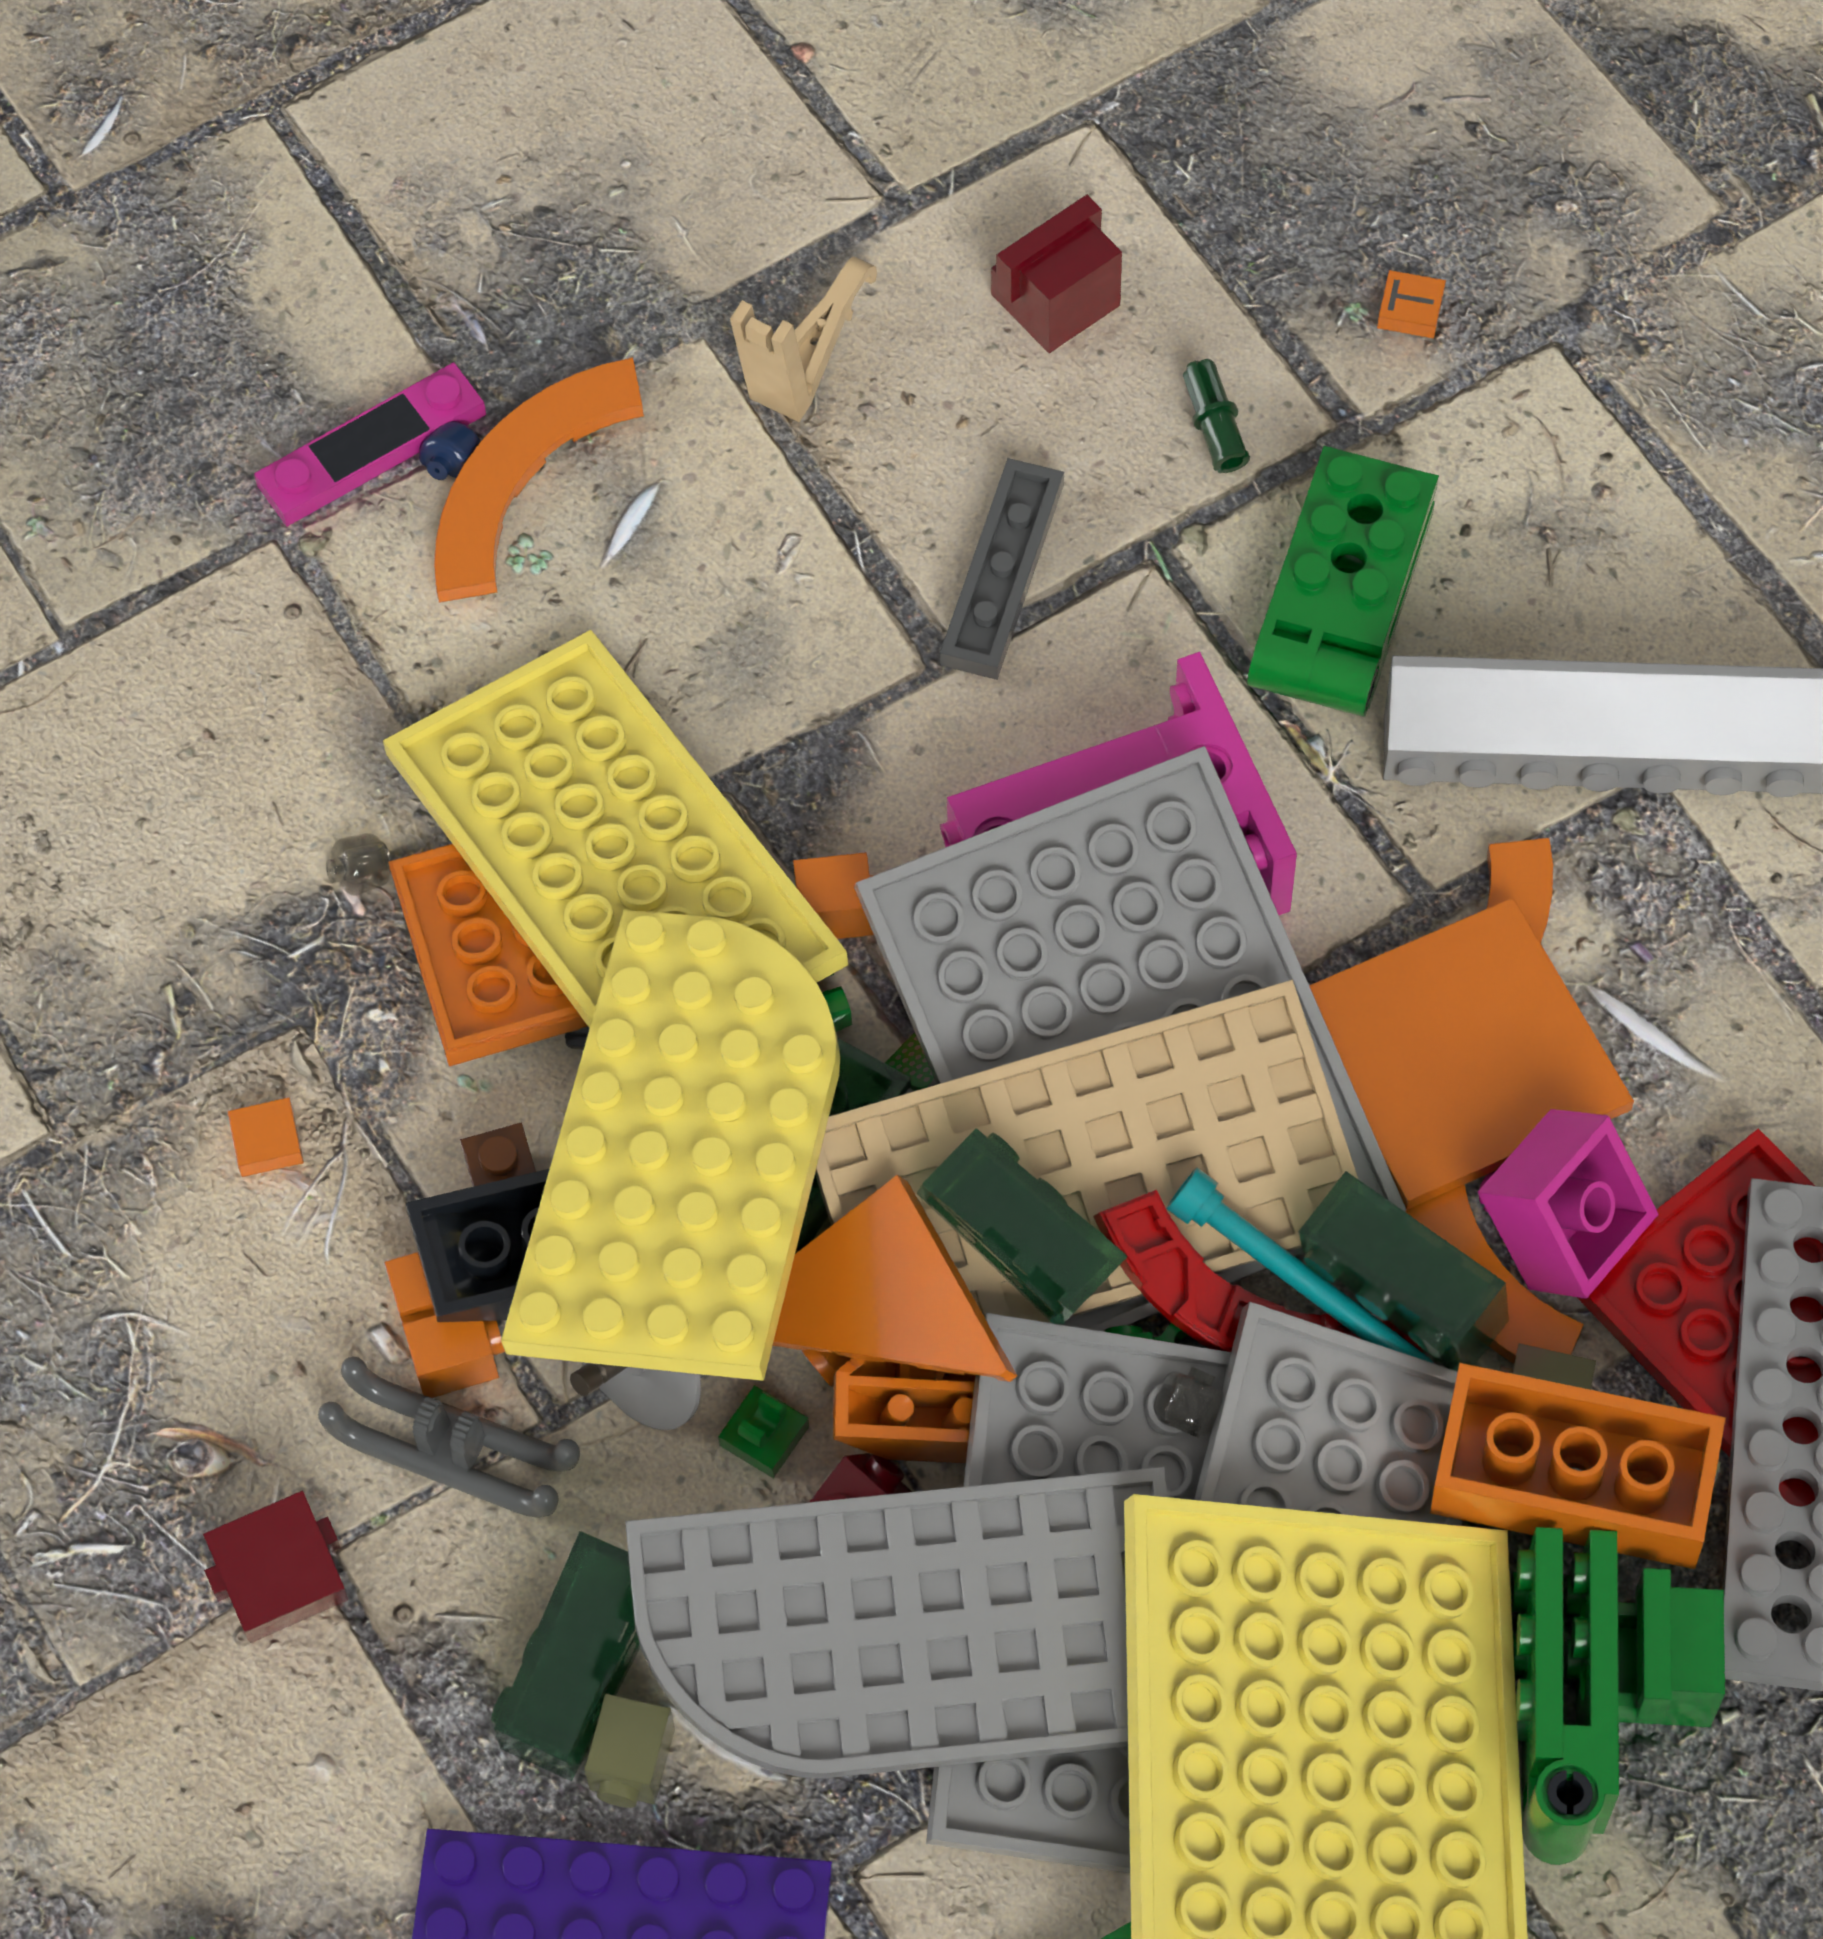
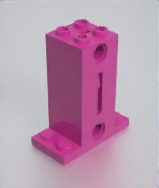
M1201 652L1177 659L1176 684L1170 686L1174 715L1169 716L1168 721L947 797V822L940 824L945 847H948L1205 746L1278 915L1291 911L1297 852Z

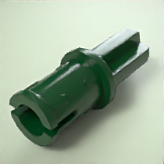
M1211 359L1190 362L1187 365V370L1183 373V378L1196 412L1192 419L1193 425L1197 430H1201L1213 461L1212 466L1214 470H1217L1218 473L1236 471L1250 461L1249 452L1246 451L1235 420L1238 415L1237 405L1234 402L1228 401L1216 364Z

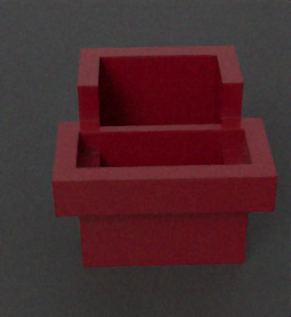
M1088 194L996 254V265L991 267V295L1049 354L1118 308L1121 302L1122 251L1101 231L1102 209Z
M303 1490L203 1534L216 1564L204 1570L218 1602L230 1597L244 1633L250 1643L348 1601L344 1585L330 1555L331 1552L340 1549L337 1536L328 1516L318 1521L315 1520Z

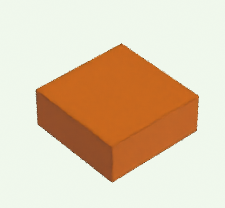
M289 1097L228 1111L238 1168L242 1177L304 1163L294 1111Z

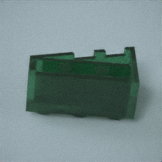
M976 1128L922 1183L916 1194L1051 1323L1063 1325L1128 1256L1098 1229L1070 1208L1063 1196L1052 1185L1042 1178L1036 1179L1017 1163L1020 1160L1018 1154L1006 1141L995 1133H991L986 1137Z
M1345 1171L1298 1231L1302 1250L1306 1253L1303 1260L1313 1271L1330 1282H1335L1338 1279L1356 1294L1357 1300L1376 1316L1391 1322L1448 1369L1458 1372L1459 1363L1474 1366L1509 1321L1506 1282L1347 1171Z
M579 1531L539 1626L535 1629L525 1647L522 1665L512 1686L508 1685L504 1688L491 1716V1722L495 1724L494 1731L500 1749L570 1781L573 1780L593 1741L605 1694L617 1695L641 1648L635 1628L627 1551Z

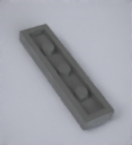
M1007 458L940 651V666L998 680L1064 486L1063 471Z

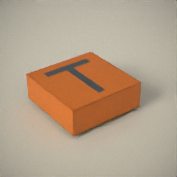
M1389 270L1377 328L1434 338L1446 280Z

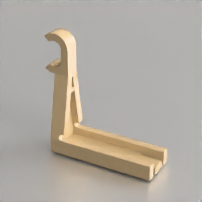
M855 256L851 257L840 271L825 297L795 330L793 324L782 320L773 334L771 326L755 319L751 304L743 300L740 302L731 316L730 322L751 400L800 423L813 401L845 320L851 321L854 311L851 307L856 294L864 282L872 284L876 281V266ZM813 341H817V344L812 345L811 343Z

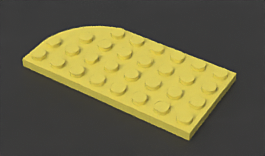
M623 910L501 1338L506 1355L764 1381L840 1069L837 1034L828 1004L818 984L808 970L788 950L773 939L737 922L717 917Z

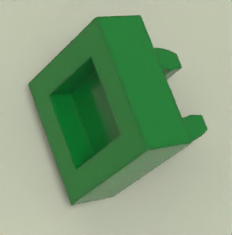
M754 1385L719 1434V1446L774 1479L809 1429V1418Z

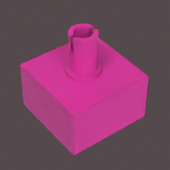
M1550 1109L1496 1172L1488 1174L1483 1179L1478 1191L1480 1204H1484L1485 1207L1483 1209L1489 1213L1528 1289L1585 1299L1588 1298L1659 1215L1608 1115Z

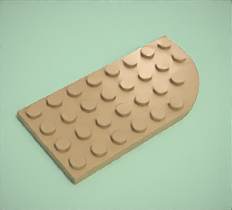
M1293 980L829 1116L815 1171L831 1225L896 1175L905 1179L913 1189L982 1314L992 1313L1047 1323L1058 1322L1143 1296L1111 1253L1093 1216L1154 1190L1158 1191L1165 1207H1167L1177 1190L1196 1167L1218 1182L1215 1189L1225 1196L1222 1200L1225 1205L1287 1251L1367 1228L1373 1224ZM1167 1210L1182 1235L1204 1258L1203 1262L1214 1273L1257 1261L1209 1224L1205 1223L1201 1227L1193 1220L1186 1224Z

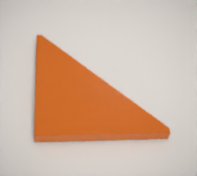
M896 1175L795 1254L772 1346L803 1351L809 1349L829 1352L843 1357L882 1363L884 1361L914 1365L921 1369L964 1375V1373L993 1377L1007 1382H1011L1017 1377L1015 1370L909 1182Z

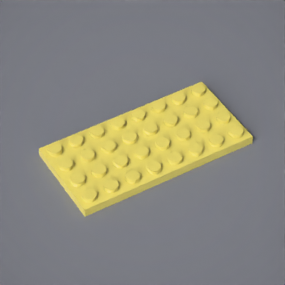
M592 630L583 633L383 740L386 755L589 1028L623 910L708 916L737 922L764 934L788 950L808 970L816 983L848 966L846 949Z

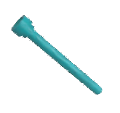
M1198 1167L1192 1171L1168 1203L1166 1209L1184 1223L1188 1224L1193 1220L1201 1227L1205 1223L1209 1224L1360 1339L1434 1364L1427 1355L1222 1202L1225 1196L1215 1189L1218 1182Z

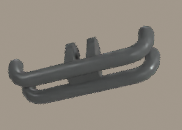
M351 1356L344 1360L341 1366V1375L351 1389L377 1405L415 1419L412 1428L416 1445L357 1422L344 1412L341 1405L329 1401L319 1408L318 1418L324 1429L335 1439L359 1452L515 1513L541 1518L550 1516L555 1512L559 1498L556 1490L550 1485H541L533 1491L477 1470L473 1466L482 1447L485 1446L539 1468L556 1472L568 1471L576 1467L580 1458L579 1446L572 1439H563L556 1445L541 1441L389 1382L368 1369L365 1362L359 1357Z

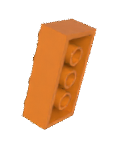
M1459 1363L1434 1485L1430 1514L1529 1535L1534 1534L1536 1527L1563 1528V1542L1585 1546L1590 1530L1617 1531V1552L1619 1554L1695 1569L1704 1543L1726 1417ZM1571 1467L1579 1468L1582 1471L1572 1469Z

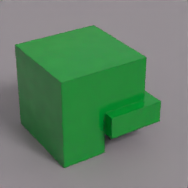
M1643 1568L1635 1590V1603L1618 1602L1619 1722L1711 1727L1725 1696L1724 1590L1671 1587V1569Z

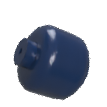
M451 421L440 426L426 437L419 448V460L422 465L427 467L428 473L434 479L444 480L448 475L457 478L464 463L481 440L467 425Z

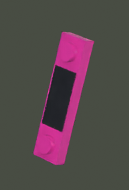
M453 362L255 472L254 476L257 487L286 527L418 454L419 448L426 437L440 426L451 421H457L468 426L486 415L484 401Z

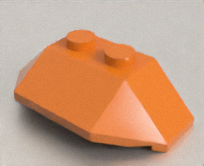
M852 1358L834 1374L833 1439L887 1460L966 1463L975 1375L967 1373L961 1375L921 1369L914 1365L888 1361L882 1363Z

